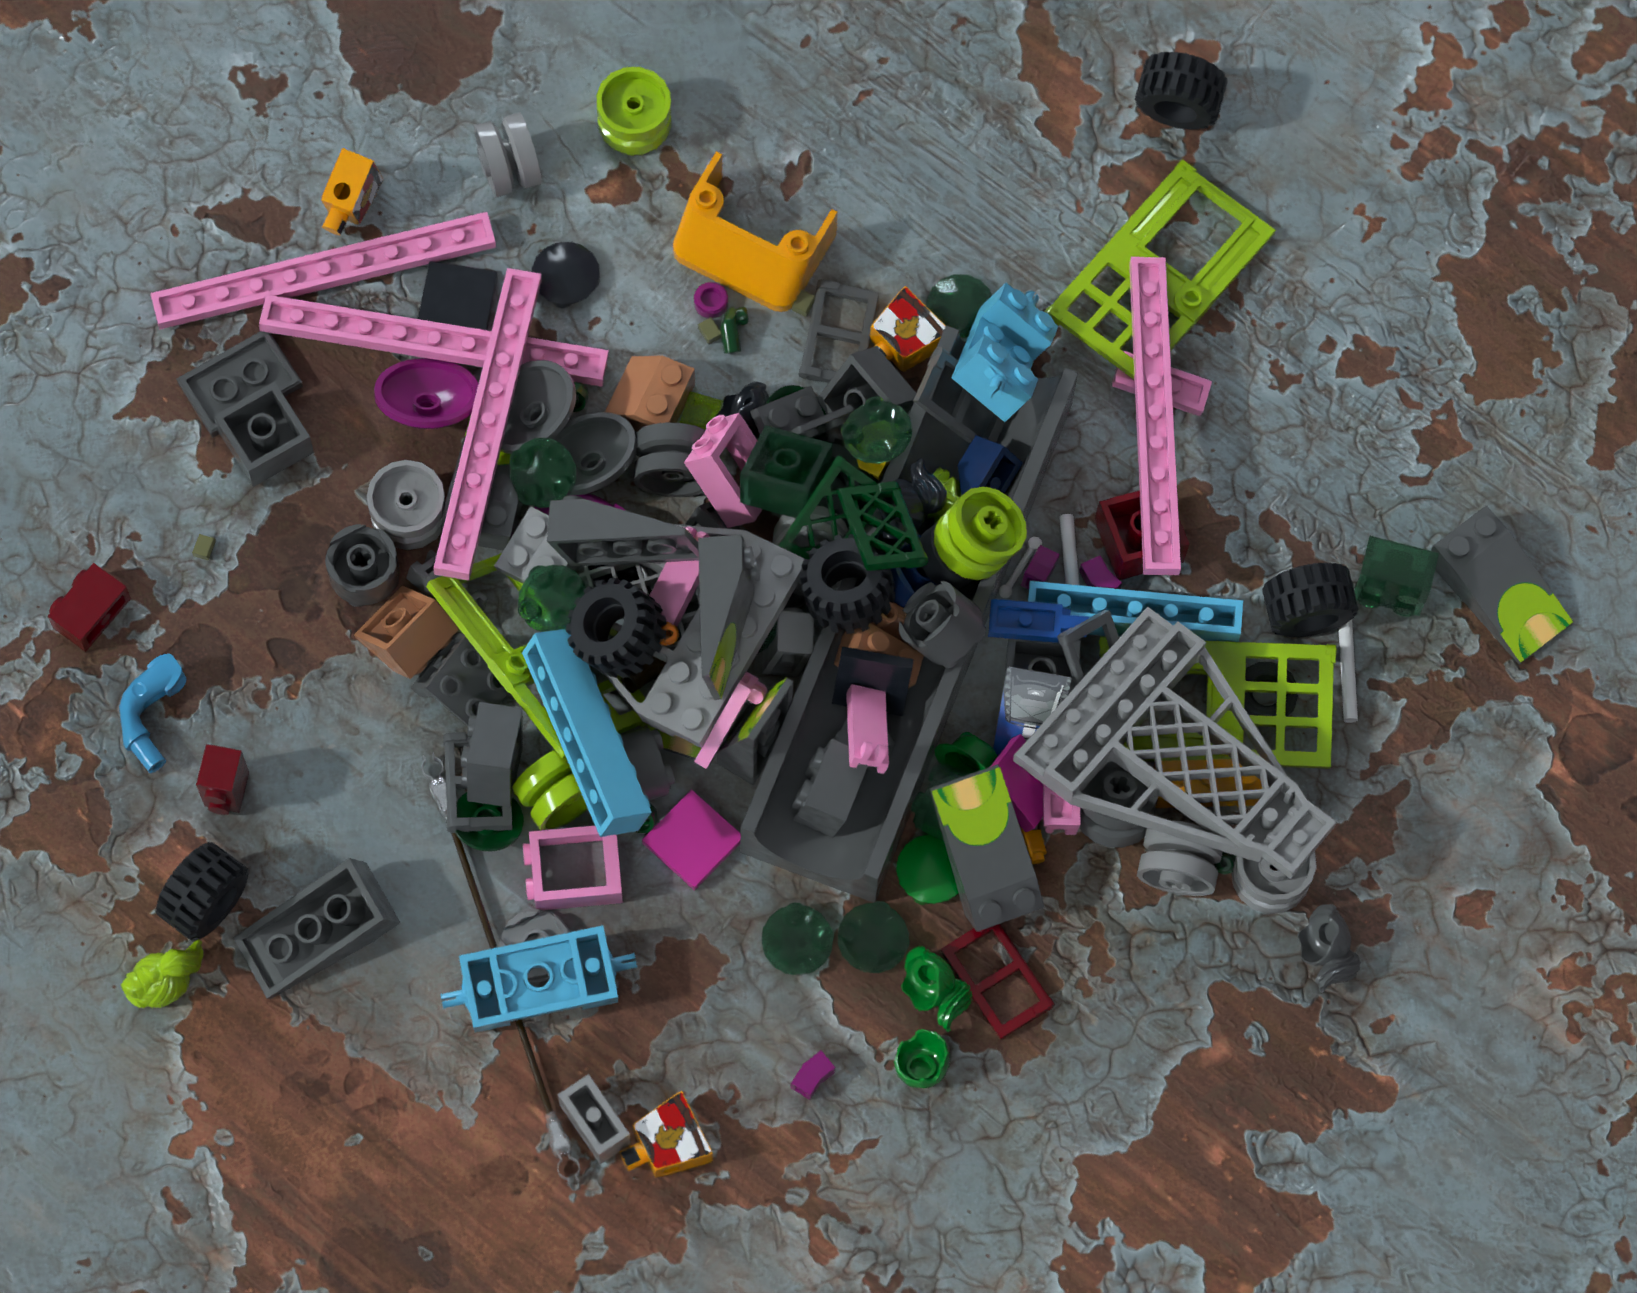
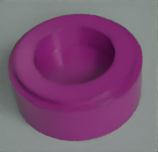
M704 283L694 293V307L698 314L705 318L720 317L728 308V293L718 283Z

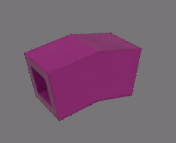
M1040 545L1024 573L1020 586L1029 590L1030 581L1048 582L1059 561L1060 554Z
M1101 555L1080 565L1079 572L1087 586L1121 589L1122 582L1108 570Z
M820 1050L801 1066L791 1082V1089L810 1100L820 1084L835 1073V1066Z

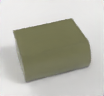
M801 290L792 305V311L806 317L814 304L815 296Z
M712 317L698 324V329L708 344L722 337L721 330Z
M199 534L192 552L193 556L208 561L216 540Z

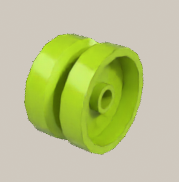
M624 67L612 72L601 82L596 94L598 130L604 142L615 151L627 155H643L657 149L667 139L672 127L671 97L665 81L654 71L642 67Z
M984 486L971 488L964 493L943 514L934 529V545L942 561L950 570L958 575L973 580L987 579L996 574L1022 548L1027 537L1026 521L1021 509L1004 493Z
M555 750L544 755L528 767L512 786L513 792L521 804L526 807H533L530 812L531 818L540 831L559 829L588 810L567 758L562 759Z

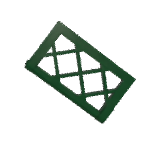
M837 456L799 515L778 543V546L804 559H810L806 551H811L812 548H820V544L815 545L812 524L826 521L831 522L833 540H835L834 536L838 535L836 519L846 518L845 513L835 515L832 495L838 494L839 489L831 490L830 488L840 471L848 476L849 487L877 485L878 483L847 462L845 458ZM823 496H826L829 516L811 520L810 515ZM855 500L854 504L856 508L859 509L858 501ZM873 506L867 514L872 516L877 507ZM861 520L863 527H865L867 523ZM806 526L809 546L800 548L793 541L802 527ZM850 528L843 538H848L849 534H852Z
M881 482L877 485L839 488L838 497L866 571L900 567H923L928 563L927 555L924 552L898 482ZM892 497L895 506H892L880 499ZM862 500L867 502L862 510L856 508L854 501ZM875 506L889 513L884 521H881L867 513ZM895 517L901 520L905 532L889 525ZM861 520L877 528L871 536L865 533ZM883 531L899 539L893 547L877 539ZM906 542L910 544L913 552L904 553L899 549ZM871 546L886 553V555L874 556Z

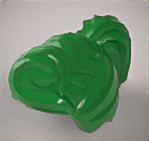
M918 946L906 955L904 969L907 974L901 984V989L919 1011H929L938 1007V1025L943 1026L948 1033L951 1030L950 1026L953 1020L964 1013L971 1004L972 991L965 981L955 979L952 969L940 956L929 951L924 946Z

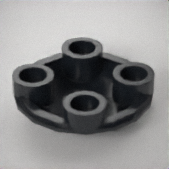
M557 242L544 248L536 256L532 266V272L541 274L539 294L546 300L553 302L558 308H567L571 304L587 299L600 283L599 264L594 254L583 245L574 242Z

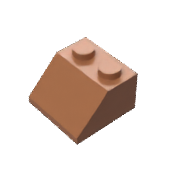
M632 356L605 412L624 417L632 425L634 431L637 432L651 424L677 423L695 386V369L665 356Z
M401 586L354 636L390 669L411 679L414 675L421 673L426 668L427 662L439 650L444 649L451 642V637L459 628L435 599Z

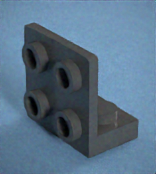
M809 386L750 411L766 449L769 450L780 445L782 451L802 443L804 440L815 438L828 432L830 429L846 423L844 416L855 410L851 404L824 415L812 386Z
M455 633L451 637V642L444 649L437 652L411 686V689L420 697H434L468 727L470 715L477 716L479 702L500 705L508 692L490 671L488 664L463 633Z

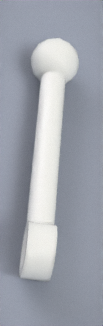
M1031 537L1029 539L1026 553L1007 583L999 588V595L1002 598H1009L1012 595L1014 583L1033 553L1042 545L1039 537Z

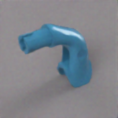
M163 654L153 659L147 665V670L134 679L125 690L119 705L123 745L127 751H132L150 774L163 767L166 759L150 740V732L143 725L140 715L148 706L163 696L168 695L171 697L180 692L187 681L181 666L171 654Z

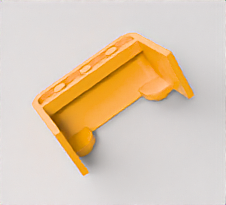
M716 151L689 196L673 241L674 257L680 264L773 311H788L792 309V305L799 293L805 289L837 235L838 212L831 209L816 236L803 230H793L785 234L779 245L776 246L718 217L723 209L724 197L717 188L723 178L722 154Z

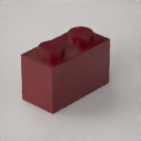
M95 563L87 570L83 569L77 574L72 583L73 587L64 597L60 596L53 602L49 610L50 614L48 615L53 629L85 652L131 600L127 587Z
M206 744L196 782L205 807H208L209 811L220 815H228L229 811L240 813L249 777V770L242 750Z

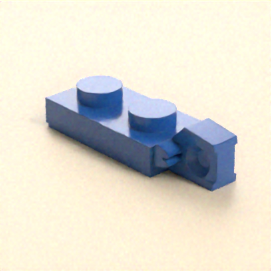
M991 599L988 637L1059 643L1057 636L1060 633L1075 627L1089 619V617L1070 615L1071 610L1063 608V604Z

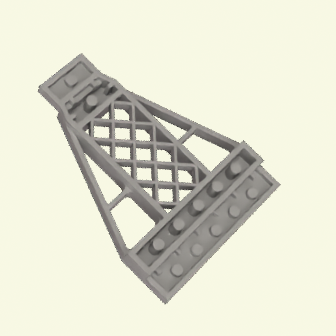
M530 506L496 562L495 568L497 571L527 585L566 629V625L570 622L561 613V610L569 614V611L574 610L576 607L575 600L571 598L569 586L588 581L589 586L595 588L593 579L611 573L613 578L618 579L617 571L636 566L639 580L630 583L639 589L642 588L643 592L649 595L647 586L657 582L666 562L611 564L590 570L589 566H584L585 572L572 576L578 566H570L547 542L549 515ZM690 526L695 528L697 532L708 533L709 537L742 534L747 547L752 546L754 560L759 562L760 580L754 582V597L722 699H713L702 678L700 607L697 611L682 616L678 624L682 635L680 641L672 645H664L660 653H654L653 656L666 662V665L644 702H637L617 677H610L604 673V676L644 723L672 737L677 735L700 748L705 744L735 688L747 672L798 585L800 572H803L802 563L804 558L746 530ZM641 565L658 574L644 578ZM698 585L693 596L697 595V599L700 606V591ZM563 590H564V592H565L566 598L563 597V596H561V593L563 592ZM615 622L609 634L616 636L622 625ZM690 622L689 626L685 631L684 624Z
M1147 607L1015 753L1013 761L1071 805L1252 861L1260 862L1262 859H1265L1291 879L1334 829L1336 821L1309 802L1297 783L1287 776L1205 648L1206 642L1177 621L1173 626ZM1195 663H1200L1224 699L1223 704L1210 718L1172 691ZM1228 710L1233 713L1258 754L1217 725V722ZM1169 711L1174 715L1175 724L1156 725L1154 712ZM1149 716L1150 726L1139 727ZM1183 733H1199L1203 736L1204 746L1185 747ZM1177 734L1179 748L1160 749L1158 735ZM1151 735L1153 749L1134 751L1132 737ZM1125 742H1127V748L1123 746ZM1227 754L1232 758L1233 767L1214 769L1212 755ZM1206 755L1207 769L1188 771L1186 756ZM1180 757L1182 771L1163 772L1161 758ZM1143 759H1155L1156 770L1144 762ZM1108 762L1117 763L1148 788L1131 808L1083 794L1081 791ZM1255 775L1261 780L1262 789L1243 791L1241 776ZM1234 777L1236 791L1217 792L1215 778ZM1209 779L1211 793L1192 794L1190 780ZM1183 780L1185 792L1171 781ZM1153 796H1160L1205 831L1150 815L1140 810ZM1259 799L1253 808L1246 813L1245 800ZM1238 800L1240 815L1221 816L1219 802ZM1212 802L1214 814L1200 803ZM1238 824L1234 829L1231 826H1229Z

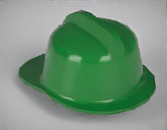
M970 732L962 733L952 744L943 743L935 748V757L939 764L957 779L989 768L998 757L995 750L988 743Z

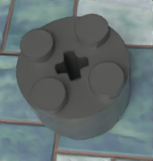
M356 524L340 530L332 538L327 550L325 564L331 586L343 600L354 607L372 605L384 600L398 586L400 568L393 541L384 531ZM360 563H363V564L365 565V567H361V566H357V565L360 564Z
M941 581L942 584L934 585L931 582L918 589L905 604L903 611L907 615L904 624L899 622V632L905 642L931 662L943 665L945 668H952L974 644L984 638L986 627L982 624L981 610L975 603L948 582Z
M643 727L621 734L623 747L630 763L635 767L637 779L644 795L647 796L649 801L667 796L669 789H671V784L675 783V778L670 764L663 763L659 750L664 749L658 729L650 731L648 727Z

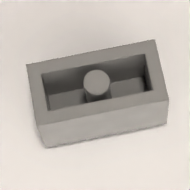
M794 607L782 610L763 643L762 674L798 676L813 652L814 619L810 613H803L802 609Z
M589 1074L558 1094L559 1105L600 1165L619 1153L620 1150L631 1145L629 1132Z

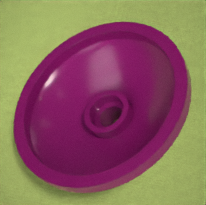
M417 358L396 363L383 371L376 380L374 397L379 409L397 423L418 429H439L454 425L472 413L479 384L468 370L458 364L429 358Z

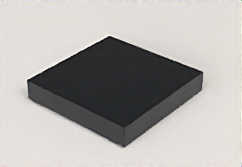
M429 261L418 319L487 330L498 272Z
M842 647L832 704L847 706L846 693L851 684L885 691L886 713L903 716L914 659Z

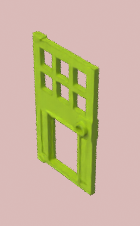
M1181 160L1175 166V169L1054 303L1044 311L1052 317L1055 324L1061 325L1133 380H1135L1134 359L1121 350L1133 336L1132 313L1118 303L1130 290L1129 263L1131 257H1158L1147 249L1146 246L1196 191L1202 193L1242 223L1192 280L1166 262L1168 310L1179 318L1169 329L1171 352L1272 238L1276 231L1198 174L1196 168L1184 160ZM1107 266L1125 278L1124 282L1111 296H1108L1092 284ZM1082 293H1086L1102 305L1087 323H1084L1068 311ZM1110 312L1128 325L1113 343L1094 330Z
M502 553L474 563L469 581L497 571L495 564ZM440 576L428 581L427 589L488 664L490 671L523 708L562 759L565 758V753L546 708L540 704L527 687L535 683L522 654L527 644L513 650L462 584L468 582V580ZM507 576L550 631L565 629L527 585ZM561 610V613L571 623V619L568 618V613ZM618 675L617 679L621 682V676ZM609 680L597 684L604 702L607 703L610 709V717L617 733L621 734L637 726L644 727L648 725L641 720L634 710L622 715L617 713L604 696V694L616 690ZM639 689L634 693H630L639 703L644 702L646 699Z
M1100 636L1099 656L1101 658L1110 649L1105 636ZM1205 641V648L1243 707L1245 704V692L1277 694L1276 716L1249 715L1255 726L1276 728L1275 750L1271 751L1281 767L1331 769L1333 674L1336 664V645ZM1246 658L1277 659V682L1246 681ZM1287 660L1319 661V683H1287ZM1195 663L1186 673L1208 675L1200 663ZM1208 676L1206 716L1210 718L1223 704L1224 699ZM1286 694L1318 695V717H1287ZM1228 710L1217 722V725L1243 743L1244 730L1233 713ZM1285 728H1316L1317 751H1285ZM1183 733L1185 747L1204 746L1203 736L1199 733ZM1177 734L1158 735L1160 749L1179 748ZM1151 735L1132 737L1134 751L1153 749ZM1125 742V743L1123 744V746L1126 747V748H1127V742ZM1227 754L1212 755L1213 759H1232ZM1206 755L1186 756L1187 760H1206ZM1180 757L1161 758V761L1180 760ZM1143 759V761L1155 762V759Z

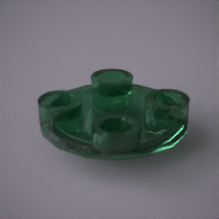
M954 274L942 278L932 287L927 297V308L945 326L959 330L960 337L967 338L979 308L992 296V293L981 280L970 275Z
M878 396L870 397L866 400L865 404L854 410L841 428L845 447L851 455L865 463L876 464L893 460L903 453L911 441L913 431L910 417L903 408L892 402L884 401L883 398Z
M534 438L522 444L518 450L511 454V482L518 494L519 500L523 504L533 505L538 508L550 507V501L563 500L565 496H569L573 491L576 482V464L571 453L560 442L550 438Z
M535 566L530 570L528 578L519 591L518 613L531 628L539 632L566 629V625L571 623V619L568 618L569 611L574 610L576 607L574 601L577 597L582 598L585 595L583 591L586 589L585 583L576 571L566 566Z
M877 901L856 906L844 916L838 928L837 943L842 956L852 967L865 973H881L891 970L902 961L909 947L910 940L904 919L894 909L890 908L887 903Z
M794 902L780 908L768 918L762 930L761 945L765 957L774 968L785 974L802 976L815 972L826 963L832 952L834 933L830 924L820 912L809 906Z

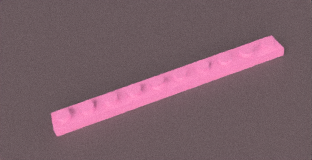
M483 212L150 294L159 329H164L263 305L266 295L285 298L296 297L427 265L429 261L439 262L496 248V241L488 212Z
M1131 257L1129 269L1143 574L1179 575L1181 559L1166 259L1163 257Z
M507 268L437 551L434 575L470 580L541 285L540 273Z
M266 295L259 322V329L263 332L483 367L492 332ZM528 337L522 364L536 360L551 361L563 367L574 382L602 387L609 350Z

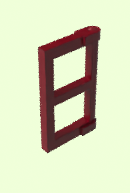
M1000 924L978 932L973 928L941 948L942 954L958 978L970 986L972 999L1000 1041L1030 1021L1050 1011L1055 1006L1051 997L1048 996ZM993 931L1013 962L975 985L955 954ZM1020 971L1039 999V1002L1002 1025L982 993L1015 972Z

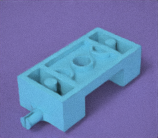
M1007 282L979 308L951 377L1004 422L1032 397L1038 382V378L1031 371L1032 364L1052 344L1058 325L1054 323L1049 314L1036 308L1039 300L1038 294L1034 296V291H1027L1024 295V293L1014 289Z
M602 925L460 955L459 960L463 975L462 990L440 993L443 1009L465 1004L471 1014L473 1029L476 1033L509 1026L511 1021L577 1007H582V1010L617 1003L616 972L637 968V962L633 961L636 960L635 953L613 958L608 949ZM541 967L547 970L549 981L545 986L534 987L529 983L528 974L532 969Z

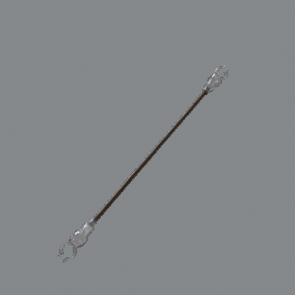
M433 752V760L438 761L442 765L439 778L433 780L432 776L424 773L423 768L427 763L424 756L422 772L427 779L432 780L429 782L432 799L437 802L440 814L444 817L445 822H447L446 779L444 777L441 778L444 767L442 761L434 757ZM451 833L490 949L498 948L462 841L455 833ZM522 1019L516 1020L515 1023L546 1112V1127L550 1136L549 1144L553 1155L561 1159L557 1166L558 1174L562 1179L568 1180L567 1184L569 1185V1178L562 1176L559 1172V1166L562 1163L561 1157L568 1155V1158L575 1161L579 1166L578 1172L575 1175L576 1180L579 1182L577 1178L580 1173L579 1162L569 1156L572 1153L570 1138L564 1132L561 1121L552 1109Z

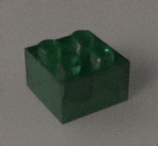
M765 425L740 473V503L796 518L832 465V443Z
M1369 536L1359 562L1353 587L1356 600L1361 605L1370 608L1382 606L1393 609L1396 614L1401 616H1420L1431 590L1439 553Z

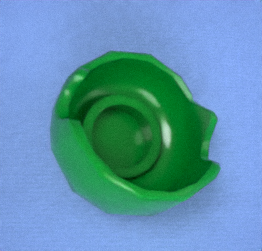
M919 1029L912 1038L901 1041L894 1059L898 1077L912 1088H930L941 1082L950 1066V1056L946 1040L935 1031Z

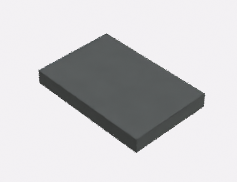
M263 331L256 333L176 379L212 438L219 435L214 415L273 382L277 384L284 397L303 387L302 381L271 333Z

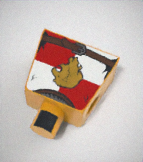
M342 148L321 198L328 211L322 228L332 234L341 236L347 221L357 225L362 222L384 180L373 160Z
M905 286L872 324L870 339L899 370L907 371L932 356L938 346L945 325Z
M682 1091L635 1122L632 1126L637 1143L619 1151L628 1171L648 1162L655 1178L705 1165L713 1161V1153Z

